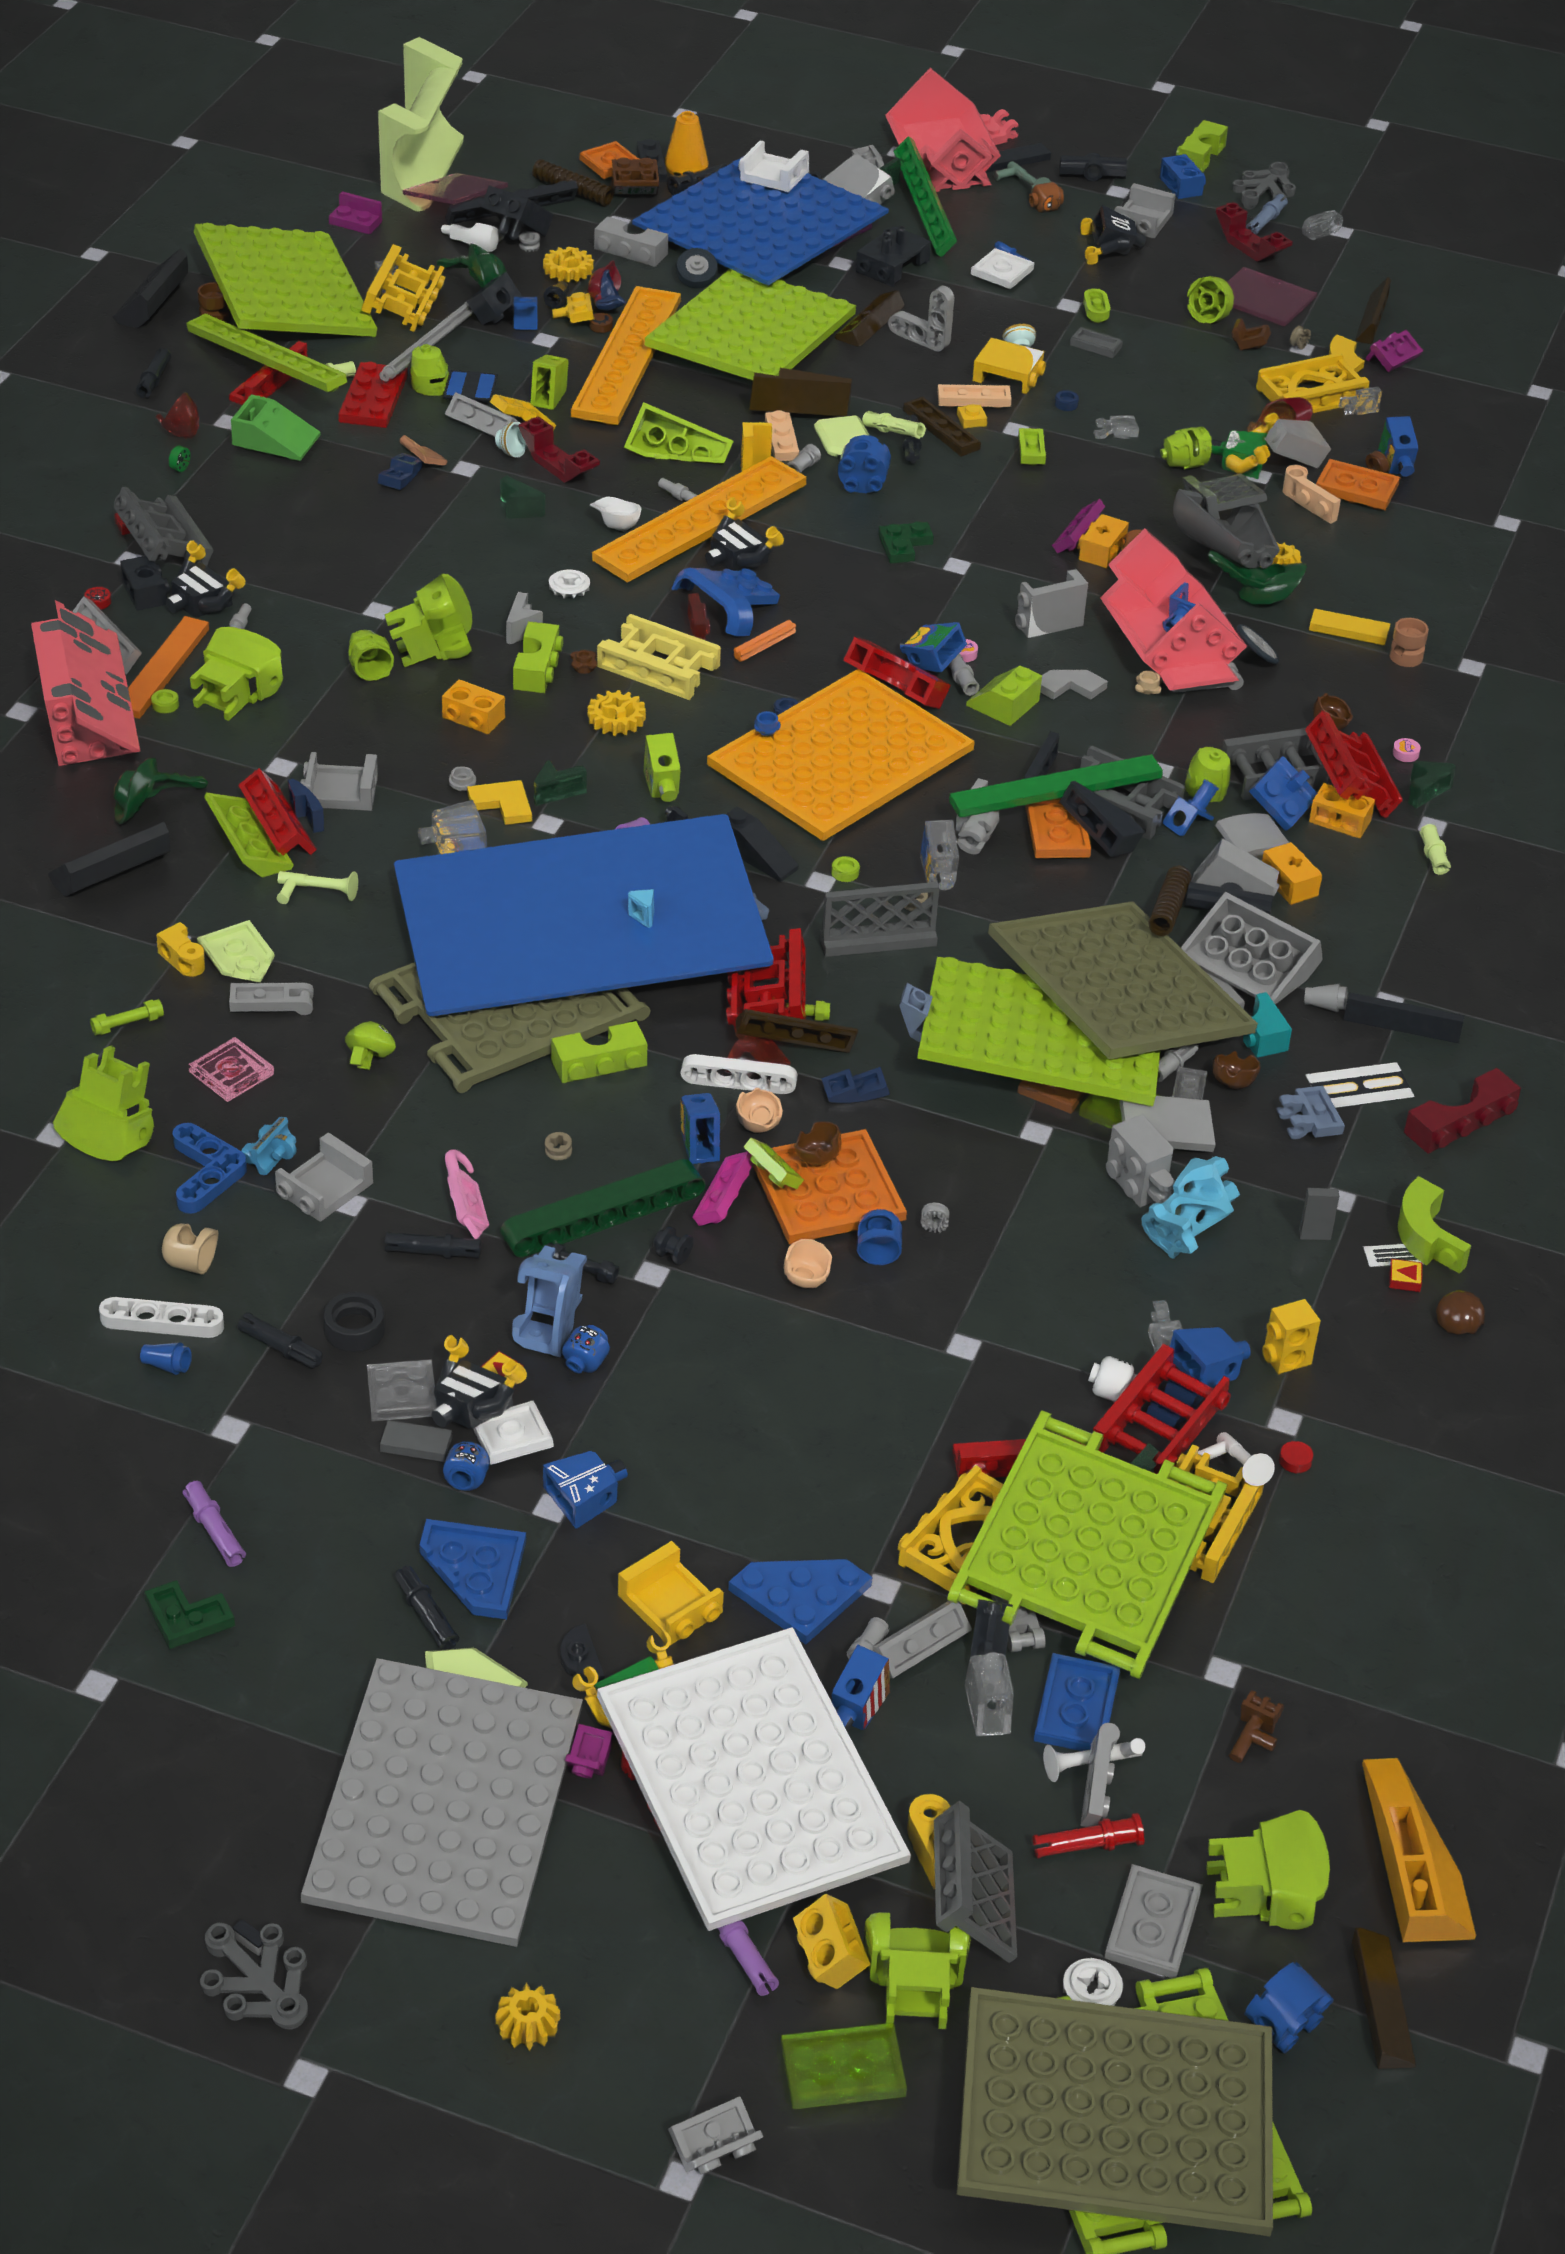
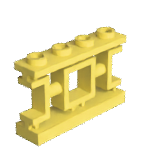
M629 614L626 618V623L621 625V639L623 640L620 643L607 639L606 641L602 640L597 645V667L687 700L694 696L695 687L700 685V672L698 670L702 667L713 671L720 666L721 647L719 645ZM654 651H658L669 656L666 659H662L651 654Z

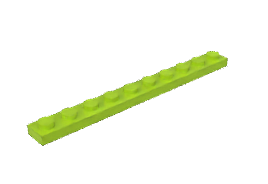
M206 313L186 323L188 331L322 389L325 392L336 391L339 386L347 383L346 374L248 331L238 329V327Z

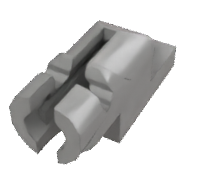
M978 778L971 789L988 786V781ZM999 810L961 818L957 815L956 831H959L958 836H960L957 840L958 846L967 853L979 854L999 823Z

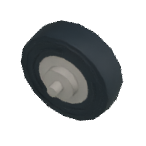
M701 248L686 250L679 256L676 263L677 276L688 287H707L715 280L717 275V261L714 255L707 250Z

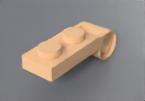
M1300 465L1288 466L1285 472L1283 493L1331 524L1337 521L1341 499L1307 479L1308 470Z

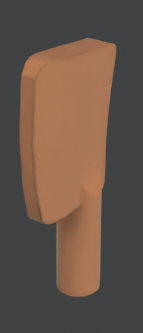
M406 435L400 438V444L409 449L424 463L435 465L447 464L448 461L435 451L420 446Z

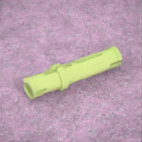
M868 411L863 415V424L865 426L877 428L884 433L891 431L920 439L926 431L923 423L896 418L889 413L878 414Z

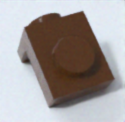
M1242 318L1236 320L1232 329V338L1234 342L1238 343L1240 350L1252 347L1257 349L1267 344L1271 334L1268 324L1246 329Z

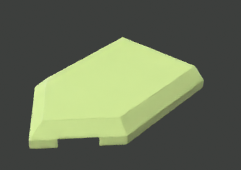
M857 415L821 419L814 424V429L827 454L834 457L842 454L844 446L853 437L869 435Z
M250 920L197 938V942L204 948V952L221 975L261 983L275 957L272 949Z
M474 1647L425 1651L426 1668L523 1688L527 1686V1681Z

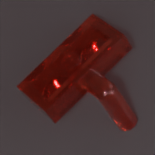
M737 1031L735 1032L739 1040L735 1042L727 1058L740 1059L743 1052H749L758 1062L790 1065L791 1062L772 1039L737 1034Z

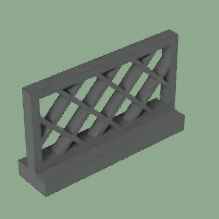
M1241 473L1199 482L1192 475L1182 477L1184 490L1199 492L1203 497L1200 506L1216 520H1220L1218 511L1267 501L1266 493Z
M938 882L825 892L823 929L820 930V942L825 957L937 946L938 937L935 930L939 898ZM931 892V896L923 903L915 899L921 893ZM901 895L903 897L894 906L888 902L893 896ZM866 898L876 900L867 908L859 904ZM832 902H847L839 911L832 908ZM909 903L917 907L908 915L901 912ZM883 905L888 909L884 915L878 918L872 914ZM855 908L860 914L850 921L845 915ZM923 912L929 916V919L914 921ZM895 915L902 919L900 922L886 923ZM866 918L874 922L871 925L858 926ZM839 920L845 924L843 928L830 929Z
M958 1801L934 1819L936 1926L946 1933L957 1926L1010 1963L1017 1958L1013 1852L970 1822V1808L961 1801ZM995 1856H997L998 1858H1000V1864L998 1863V1861H997V1859L995 1858ZM980 1906H982L983 1910H984L985 1913L987 1914V1916H988V1918L990 1919L991 1923H990L989 1920L987 1919L986 1915L984 1914V1912L982 1911V1909H981ZM970 1915H972V1917L974 1918L975 1922L972 1921L971 1919H969V1916H970ZM994 1929H996V1931H997V1933L999 1934V1936L1001 1937L1002 1941L999 1939V1937H998V1935L996 1934V1932H995Z

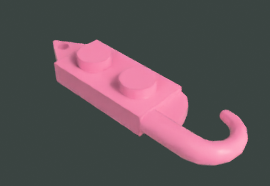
M449 1150L445 1154V1164L449 1175L447 1181L451 1191L450 1196L456 1210V1218L463 1226L468 1228L474 1239H477L489 1226L478 1183L459 1168L458 1161L464 1165L468 1173H473L474 1169L469 1159L458 1150Z

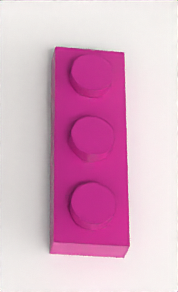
M748 1151L725 1157L693 1215V1219L699 1226L708 1223H719L727 1216L729 1207L738 1196V1191L744 1180L749 1176V1171L754 1164L750 1160L752 1155Z

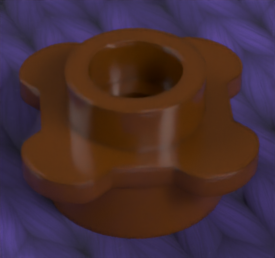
M588 650L572 652L571 658L573 662L571 666L578 673L587 674L592 672L598 666V662L595 661L597 657L596 652Z

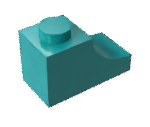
M1267 992L1256 994L1252 1018L1258 1025L1255 1033L1243 1035L1245 1045L1248 1048L1250 1047L1256 1058L1288 1051L1292 1028Z

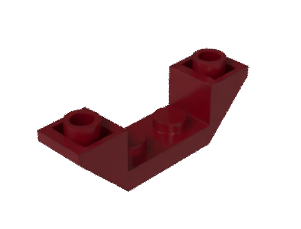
M1230 202L1216 208V214L1227 242L1258 262L1272 257L1292 246L1293 241L1282 233L1273 232L1260 238L1247 229L1248 212L1237 203Z
M539 416L519 424V430L534 461L564 483L582 476L600 465V460L585 449L568 455L554 445V427Z

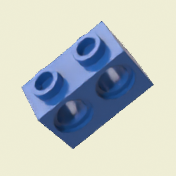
M1186 154L1162 158L1159 178L1173 194H1176L1175 196L1178 199L1201 196L1203 194V187L1206 184L1205 175Z

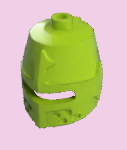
M428 344L414 348L410 365L412 389L428 396L444 395L449 372L441 350L436 346ZM441 378L443 380L438 383H430L431 379Z
M1202 426L1175 431V434L1164 439V448L1160 450L1162 459L1164 458L1167 461L1169 467H1184V469L1200 467L1207 464L1210 460L1212 449L1211 436L1206 428Z
M359 630L352 633L349 641L348 656L357 676L367 681L379 680L389 676L394 664V655L385 636H379L371 630Z
M1204 747L1197 751L1190 762L1185 780V790L1191 797L1195 796L1203 780L1206 779L1219 788L1210 802H1220L1223 800L1227 793L1231 775L1230 758L1222 750L1213 747Z

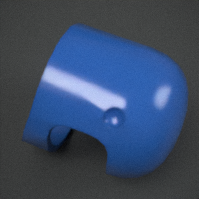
M885 1209L871 1210L864 1214L859 1221L857 1232V1253L859 1257L873 1265L890 1264L897 1260L902 1251V1224L899 1218L893 1212Z

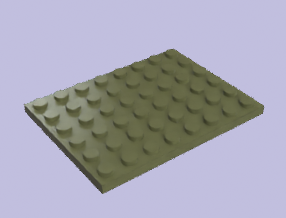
M1133 901L991 923L989 926L988 934L1108 1059H1118L1135 1054L1253 1034L1255 1029H1257L1258 1023L1168 935L1158 936L1151 932L1148 925L1150 917Z
M971 1987L956 2195L1271 2236L1273 2230L1272 2027Z

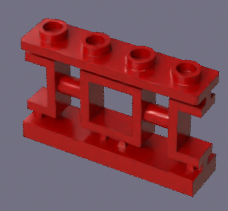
M1322 710L1306 727L1305 731L1338 795L1346 800L1352 794L1357 800L1362 795L1373 798L1380 815L1387 818L1402 802L1403 798L1369 735L1362 733L1358 737L1355 732L1347 735L1339 731L1330 714Z
M801 928L790 929L789 939H786L785 935H779V945L770 946L773 955V965L727 972L729 985L731 986V988H727V998L731 1007L726 1009L728 1024L734 1025L736 1035H740L737 1034L736 1018L743 1011V996H745L747 1001L744 1004V1010L748 1009L806 1020V947ZM788 952H789V968L786 967V963H785V961H788ZM779 977V983L753 987L754 981ZM789 990V1007H786L785 1000L788 999Z

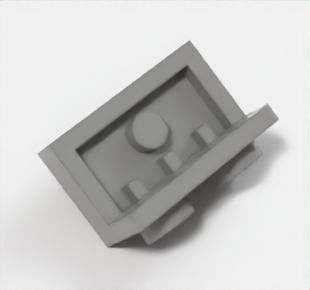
M740 2096L668 2128L686 2173L698 2168L700 2175L721 2166L719 2158L733 2153L734 2158L738 2159L755 2151L754 2142L763 2138L761 2130L755 2132Z

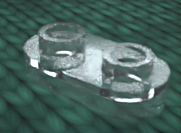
M1335 210L1310 216L1304 221L1302 232L1311 240L1335 234L1343 224V217Z

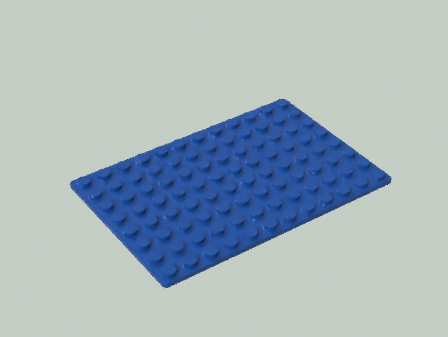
M726 814L397 860L394 863L420 988L428 1016L771 966L774 963L772 951L729 817ZM654 889V917L650 928L629 916L628 893L630 891Z

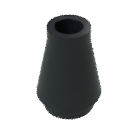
M560 281L544 291V301L548 307L557 309L565 304L567 293L569 292L568 284Z

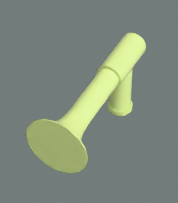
M280 871L278 883L284 884L276 899L281 904H287L295 886H310L342 891L347 894L350 901H353L358 891V875L354 871L347 878L334 879Z

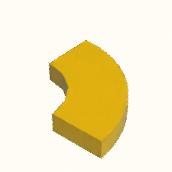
M1337 334L1331 341L1329 355L1341 353L1344 356L1343 359L1356 373L1364 368L1365 360L1358 357L1355 353L1357 342Z

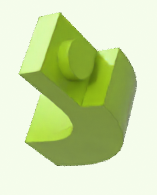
M1418 1176L1408 1186L1403 1197L1398 1219V1232L1401 1241L1408 1251L1426 1266L1434 1259L1460 1274L1467 1266L1471 1245L1441 1229L1433 1221V1218L1440 1212L1444 1190Z

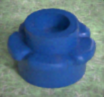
M769 711L759 713L754 721L755 730L764 736L773 735L781 727L780 722H778V716Z

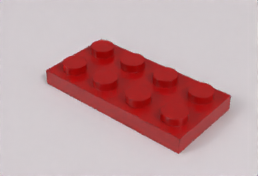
M360 362L339 411V422L387 428L408 377V367L393 379L383 381L380 378V372L383 371L386 365L374 362Z

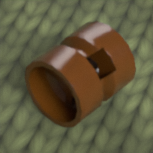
M217 282L201 285L198 288L200 316L206 313L224 322H230L231 313Z

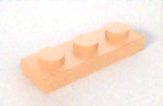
M938 384L939 406L951 408L974 404L994 408L1011 407L1010 386Z
M780 410L765 412V423H772L771 448L774 458L779 461H792L799 455V449L790 413Z

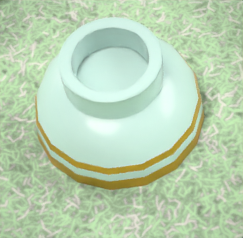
M1028 324L1011 325L1003 332V341L1031 347L1036 339V330Z
M520 422L508 423L496 433L495 437L497 447L502 449L505 454L514 458L521 457L527 449L525 440L519 430Z

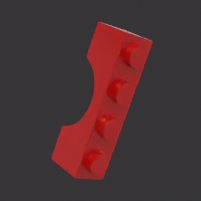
M858 637L853 638L843 660L863 672L898 687L905 692L904 694L918 702L940 709L951 686L949 683L873 642Z

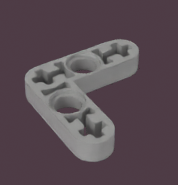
M939 286L930 295L928 321L905 311H898L888 320L890 330L898 336L934 351L943 350L951 341L954 308L953 292L947 286ZM937 314L943 317L944 324L939 322ZM916 326L922 329L923 336L917 333Z

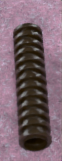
M543 159L536 161L533 166V177L553 185L560 181L568 182L575 180L578 186L576 195L603 206L609 205L613 199V188L598 181L596 182L578 173H573Z
M1180 865L1173 866L1167 872L1148 923L1149 929L1155 935L1166 936L1173 931L1189 887V882L1191 881V873L1187 868Z

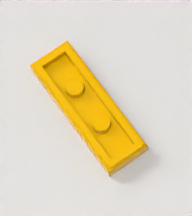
M1314 609L1309 630L1313 632L1379 645L1386 644L1390 629V623Z

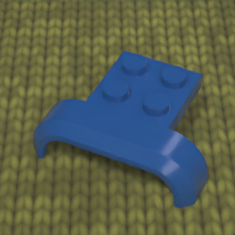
M686 568L678 573L672 585V590H693L694 585H696L721 604L727 613L725 632L733 636H750L753 627L751 605L777 604L780 598V594L772 589L771 584L756 577V573L749 569H742L741 571H733L731 569L711 571L707 568Z

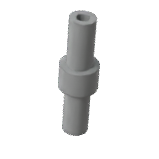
M661 478L658 482L660 488L672 493V496L680 501H688L698 496L680 483L675 484L665 478Z
M243 604L239 612L233 615L229 626L245 629L248 623L247 617L252 609L251 606Z

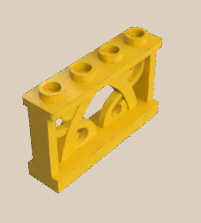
M1341 353L1260 369L1258 371L1256 389L1258 392H1262L1271 402L1291 397L1304 398L1311 403L1313 413L1366 402L1370 381L1366 377H1360L1343 359L1344 356ZM1310 381L1324 383L1323 386L1314 388L1298 387L1300 383Z
M977 1465L968 1474L963 1473L950 1493H944L938 1500L936 1507L930 1513H925L920 1518L917 1527L911 1533L904 1534L898 1544V1565L904 1568L907 1566L950 1591L974 1543H965L956 1547L952 1538L951 1525L967 1521L982 1520L985 1522L1003 1483L983 1473L982 1468ZM976 1492H981L991 1498L993 1503L991 1506H985V1499L982 1495L979 1501H972L970 1499ZM929 1544L934 1549L928 1550V1555L937 1556L944 1553V1556L931 1559L920 1553V1551ZM949 1563L956 1573L944 1567V1565ZM968 1584L964 1588L974 1593L979 1590Z

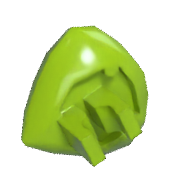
M373 1021L362 1022L351 1029L345 1037V1043L352 1051L350 1064L357 1065L359 1069L370 1070L373 1056L385 1058L393 1053L396 1048L395 1041L390 1032L383 1025Z

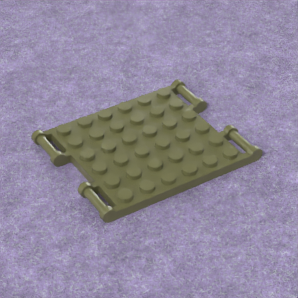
M415 962L377 976L369 984L370 990L385 1001L394 1012V1018L400 1024L408 1023L413 1016L419 1014L442 1042L433 1045L428 1050L427 1055L433 1063H438L451 1078L453 1087L459 1093L467 1092L474 1084L551 1054V1038L580 1033L583 1040L608 1031L609 1026L624 1024L635 1019L643 1021L650 1015V1008L644 1002H639L627 988H619L500 1007L428 1016L424 1006ZM395 986L408 1003L402 1004L389 987ZM613 993H616L628 1007H625ZM453 1054L467 1072L461 1073L447 1055Z

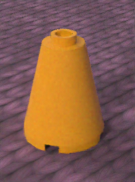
M691 111L682 112L675 121L664 161L666 170L674 175V172L681 173V175L685 171H692L694 173L704 170L709 166L699 117Z

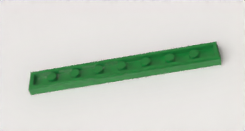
M908 136L893 152L937 255L942 257L957 240L915 141Z
M1150 754L950 793L949 802L959 818L1062 798L1072 781H1076L1094 792L1162 778L1163 770L1154 756Z

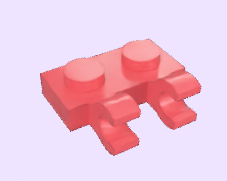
M998 110L993 117L989 114L980 115L995 145L1007 143V138L1014 139L1018 137V133L1011 129L1018 127L1019 124L1013 119L1007 122L1002 120V118L1009 116L1006 110Z

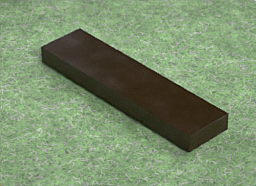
M923 396L904 403V412L909 416H917L919 422L923 423L929 432L961 457L981 449V442Z

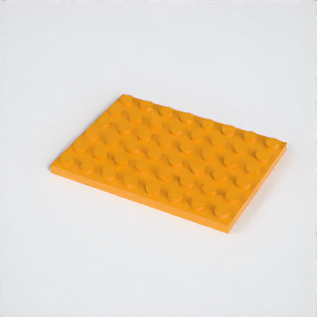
M857 669L777 715L781 727L773 735L764 736L753 729L708 755L707 765L820 840L825 841L974 750L975 741L867 673Z

